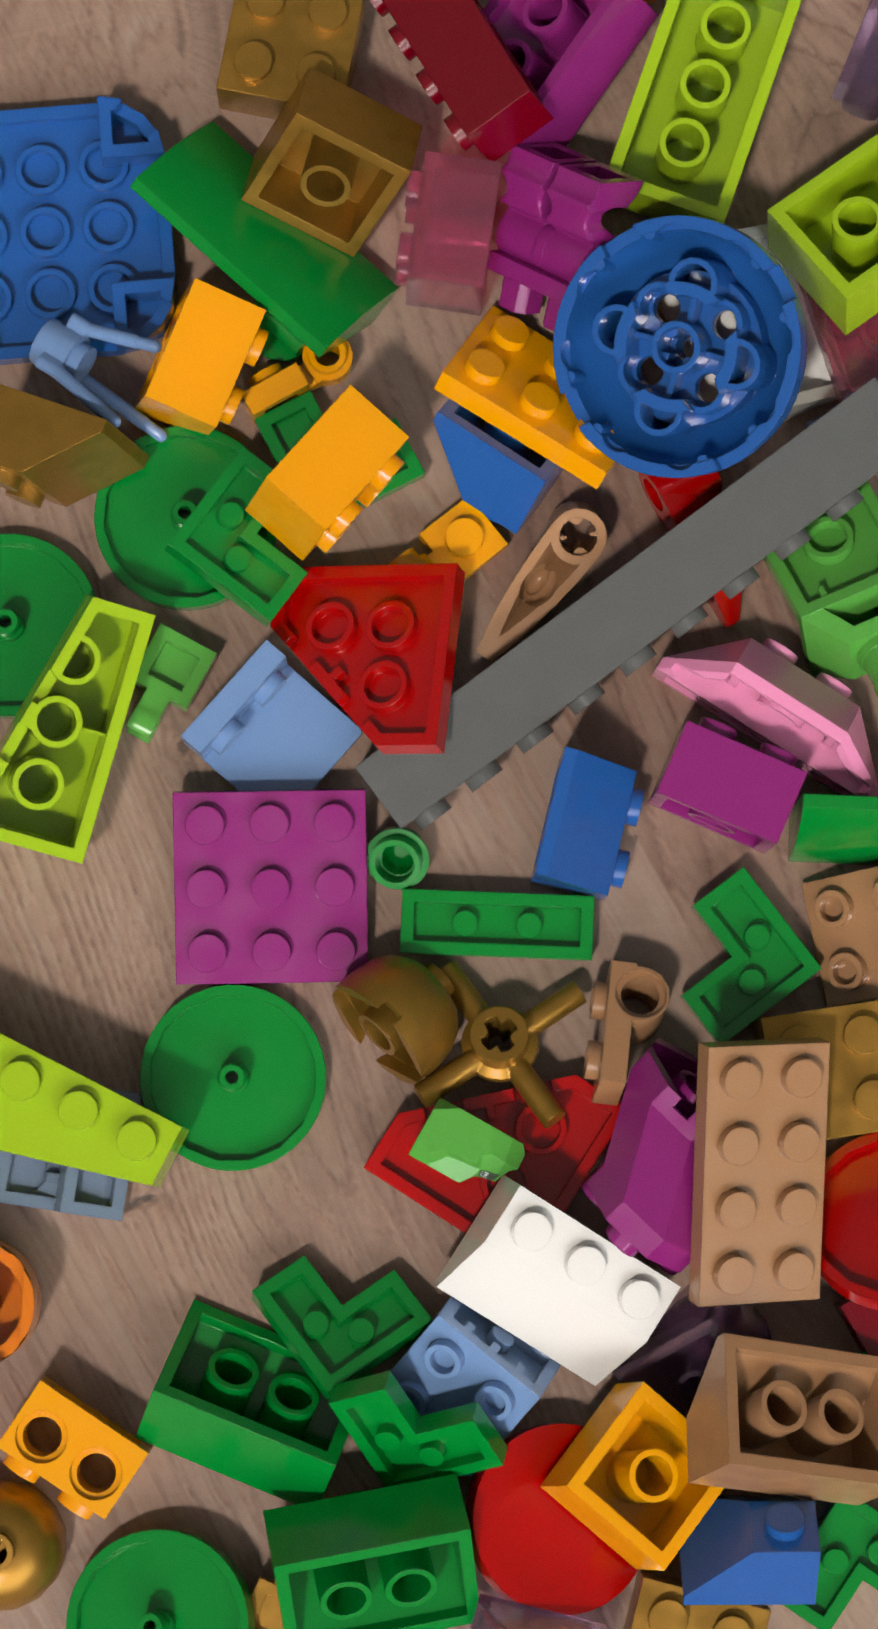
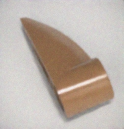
M572 500L562 503L553 511L548 520V530L516 574L494 612L476 649L490 662L495 660L532 629L574 587L601 555L606 546L607 531L600 513L594 506L584 501ZM583 519H586L593 524L587 526L589 535L592 538L586 544L577 540L569 546L562 542V540L567 538L565 530L562 529L566 522L570 521L577 525Z

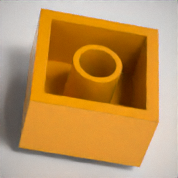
M350 384L265 478L245 511L302 561L316 546L326 554L362 512L363 508L356 501L358 500L367 508L404 465L405 462L396 454L408 440L409 436Z
M644 1381L615 1384L540 1485L542 1489L635 1569L665 1571L724 1489L688 1483L686 1418Z

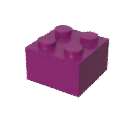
M702 717L699 724L687 720L677 734L648 804L760 853H766L778 843L808 772L794 767L797 757L781 748L761 743L759 750H755L734 741L738 732L721 722Z

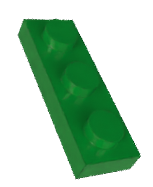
M402 889L400 954L592 961L594 896Z

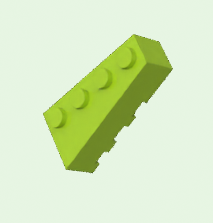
M85 596L0 741V841L83 864L156 615L93 596Z
M0 1033V1151L149 1186L161 1187L190 1131L189 1129Z

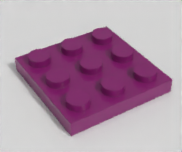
M365 788L174 791L172 793L176 985L341 982L352 971L368 962Z

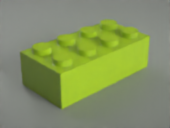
M667 0L609 164L611 167L644 180L636 198L624 209L650 218L682 215L701 217L725 223L802 0Z
M878 134L767 210L768 249L845 335L878 313Z

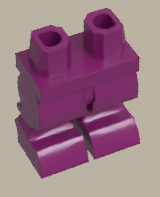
M556 142L518 144L511 149L508 161L502 167V173L507 182L506 193L501 197V202L509 205V208L499 221L496 231L498 250H490L487 269L504 276L499 306L524 315L540 313L543 296H547L548 302L543 327L554 331L562 298L573 276L600 245L605 246L615 238L601 223L603 213L612 208H627L636 198L644 180L602 162L596 163L595 159Z

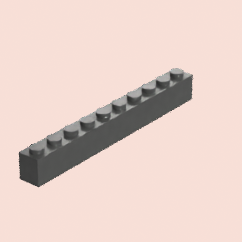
M876 378L871 379L454 692L450 700L444 754H383L378 749L358 764L355 768L399 827L402 829L414 821L420 830L426 828L452 808L445 799L446 796L464 783L474 792L503 769L496 759L514 745H517L524 754L553 733L554 730L547 721L566 706L570 708L574 715H577L606 692L598 682L610 673L620 668L626 677L657 655L650 644L669 629L679 638L709 615L701 605L721 590L730 600L760 578V575L753 566L773 551L781 561L812 539L805 528L824 513H827L830 519L835 522L863 501L864 498L857 489L878 474V381Z

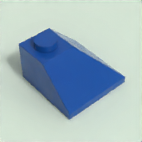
M448 399L437 412L433 422L462 499L481 511L489 520L501 524L514 534H517L542 503L564 469L461 405Z
M719 1495L679 1550L683 1605L815 1604L821 1554L815 1501L782 1495Z

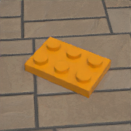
M493 305L442 371L434 389L590 486L598 489L616 462L599 451L579 429L585 423L581 419L577 420L566 395L560 393L554 368L553 342L526 326L520 319L510 316Z

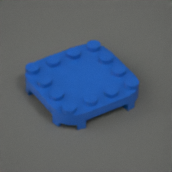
M97 96V103L0 110V365L31 363L29 352L40 329L53 318L67 324L74 313L94 324L137 334L157 341L161 340L166 333L168 323L175 312L177 297L173 227L130 188L136 177L165 152L159 131L152 126L143 114L123 104L120 98ZM89 337L90 346L97 350L96 357L120 356L140 350Z

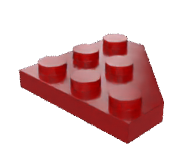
M458 563L301 567L308 572L273 618L270 627L383 754H444L465 572Z
M577 1075L544 1081L546 1087L565 1112L564 1117L549 1128L543 1127L516 1088L450 1102L524 1144L525 1156L518 1170L508 1171L505 1176L564 1213L610 1142L621 1103H618L617 1106L592 1103L593 1085ZM434 1106L398 1113L363 1168L466 1234L500 1178L494 1182L474 1176L458 1183L408 1155Z

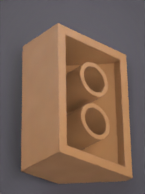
M728 1333L717 1336L686 1418L688 1483L857 1506L877 1498L878 1356Z

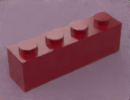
M369 0L382 17L388 13L392 15L396 24L388 30L389 34L409 61L415 57H418L424 68L415 75L437 106L444 101L448 105L452 113L443 120L465 151L475 145L492 164L554 119L479 0Z

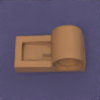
M612 960L605 981H594L589 1019L600 1020L598 1041L588 1040L583 1068V1078L594 1080L592 1103L618 1105L626 1085L630 1044H642L654 1037L669 1003L670 991L664 978L652 969L637 966V963ZM627 998L640 999L649 1006L651 1012L646 1014L633 1013L624 1006L622 1000Z

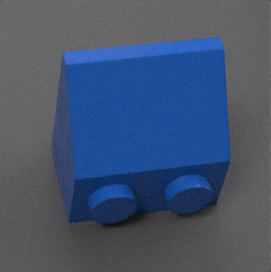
M564 748L558 762L530 883L584 896H594V898L605 900L608 896L610 886L622 888L630 851L619 849L625 824L636 827L645 792L644 789L634 787L637 771L577 749Z

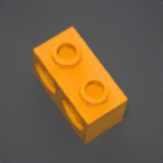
M47 1376L39 1381L0 1440V1449L8 1454L3 1461L5 1466L33 1484L41 1476L62 1490L57 1497V1500L62 1505L86 1520H89L93 1513L105 1520L152 1450V1447L135 1438L136 1436ZM48 1417L59 1425L62 1440L58 1449L51 1452H43L32 1446L28 1439V1427L34 1418ZM94 1453L109 1457L116 1469V1477L113 1484L105 1488H96L89 1485L81 1473V1464L84 1457Z

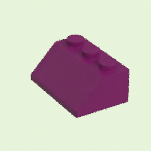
M489 0L484 10L554 118L520 144L556 142L567 147L658 16L644 0Z

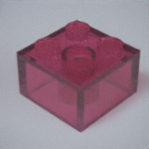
M425 151L422 171L412 169L406 192L405 223L414 224L413 233L402 231L400 233L395 282L397 285L406 286V305L480 316L502 162Z

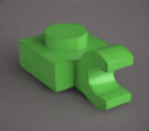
M161 623L144 653L135 685L144 689L145 692L126 725V728H128L126 732L149 744L169 704L187 713L213 666L217 653Z

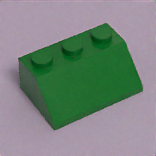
M194 1299L152 1391L135 1438L292 1504H300L322 1499L349 1433L328 1404L329 1399L326 1400L277 1333ZM367 1372L360 1378L370 1376L372 1373Z
M457 1474L263 1510L283 1629H446L481 1622L471 1529Z

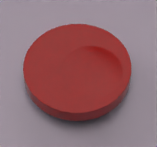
M878 1132L865 1134L846 1143L825 1160L820 1274L836 1292L848 1300L878 1310Z
M562 1423L545 1424L516 1432L504 1440L508 1448L503 1466L476 1472L469 1489L466 1513L471 1529L474 1562L486 1582L500 1596L513 1605L530 1612L569 1616L592 1611L620 1594L638 1571V1569L630 1565L540 1487L584 1426Z

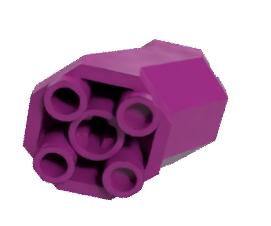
M658 1038L631 1068L606 1158L583 1183L582 1189L587 1197L600 1208L605 1219L610 1223L606 1228V1234L622 1253L634 1257L640 1252L645 1258L655 1262L668 1274L676 1275L690 1263L698 1060L691 1053Z

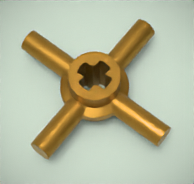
M456 961L443 966L441 970L448 976L454 986V992L450 996L468 1023L462 1034V1054L413 1086L425 1107H429L438 1101L439 1098L444 1097L478 1075L492 1082L511 1081L544 1128H549L564 1117L565 1112L532 1065L537 1058L539 1049L538 1034L587 1002L578 985L572 981L525 1013H522L517 1009L507 1006L489 1007ZM499 1036L504 1043L511 1038V1049L501 1052L496 1045L490 1050L489 1039Z

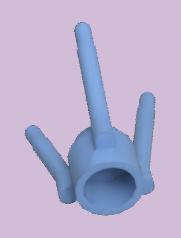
M76 313L72 314L67 324L53 318L40 329L29 352V360L36 368L53 377L100 418L108 420L116 428L121 425V419L111 409L155 440L163 442L167 439V433L88 374L97 356V350L90 346L89 337L152 353L161 351L162 345L159 341L94 324Z

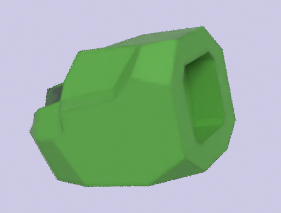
M439 1098L408 1155L461 1183L474 1176L495 1182L508 1171L518 1170L525 1152L524 1144L450 1102Z

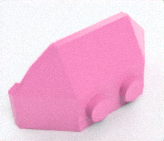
M752 638L663 657L655 669L653 677L760 745L761 743H767L796 756L797 760L794 765L796 768L808 772L807 775L837 794L878 797V783L860 706L848 699L852 691L828 674L820 672L815 679L795 666L798 657L780 643L766 638L763 644Z

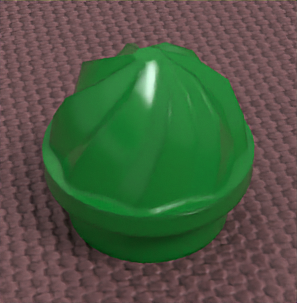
M399 826L388 827L378 832L371 840L366 851L367 867L372 877L381 885L396 890L407 889L415 886L424 878L430 864L429 848L425 840L417 832L406 827L402 829Z

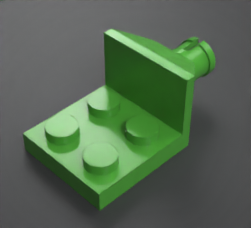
M867 481L857 489L863 496V501L835 522L830 519L827 513H824L805 528L812 539L781 561L773 551L763 561L798 621L805 663L810 673L818 675L822 672L832 677L856 679L867 674L878 696V497Z

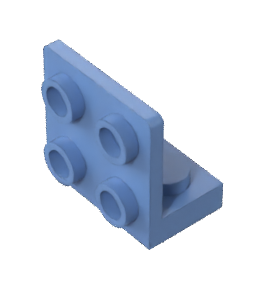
M266 640L185 730L181 738L186 746L237 790L315 789L361 737V729L287 664L286 656Z
M450 1296L429 1326L392 1368L391 1373L420 1416L478 1402L504 1440L541 1398L561 1364ZM474 1473L467 1474V1475H465V1476L470 1477V1476H472Z

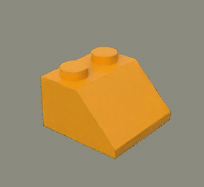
M195 278L179 299L174 315L162 339V349L156 353L134 408L150 419L209 435L217 427L219 421L229 425L244 393L243 389L234 386L243 363L255 366L269 334V331L259 327L266 310Z

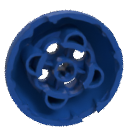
M682 215L657 217L636 223L631 229L619 234L605 246L600 245L579 267L566 289L557 314L553 340L554 368L560 393L566 395L577 420L581 419L585 423L579 429L599 451L626 468L656 477L687 478L712 474L729 468L756 452L774 435L790 413L801 388L806 368L807 330L804 313L795 288L784 269L760 243L732 226L701 217ZM668 294L675 296L680 303V313L671 322L663 321L657 312L658 303ZM731 311L736 318V330L727 339H724L717 332L716 322L722 313ZM688 338H690L689 342H694L692 357H686L684 354V344ZM650 357H653L657 366L663 370L661 380L654 385L648 384L641 367L643 362ZM709 374L716 375L714 380L718 395L713 402L704 400L699 392L701 380Z

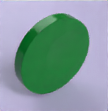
M178 426L164 428L163 430L167 433V439L163 442L155 440L148 434L133 442L149 455L145 468L97 492L94 509L97 541L101 553L115 577L139 598L153 605L171 610L195 611L212 608L230 599L164 549L240 449L246 447L232 437L215 430L206 435ZM262 527L258 535L275 547L277 538L265 527Z
M0 534V719H14L85 596L96 597L84 572L66 553L46 541L21 534Z
M222 985L191 994L173 1006L161 1018L152 1031L144 1049L140 1067V1089L144 1107L190 1130L178 1154L191 1162L207 1168L223 1171H242L258 1168L278 1160L294 1149L305 1138L314 1125L323 1104L326 1089V1067L317 1036L306 1019L292 1005L277 995L263 989L245 985Z
M156 1529L124 1536L106 1546L88 1563L72 1591L67 1610L66 1629H255V1614L252 1598L242 1574L222 1550L211 1542L188 1532Z

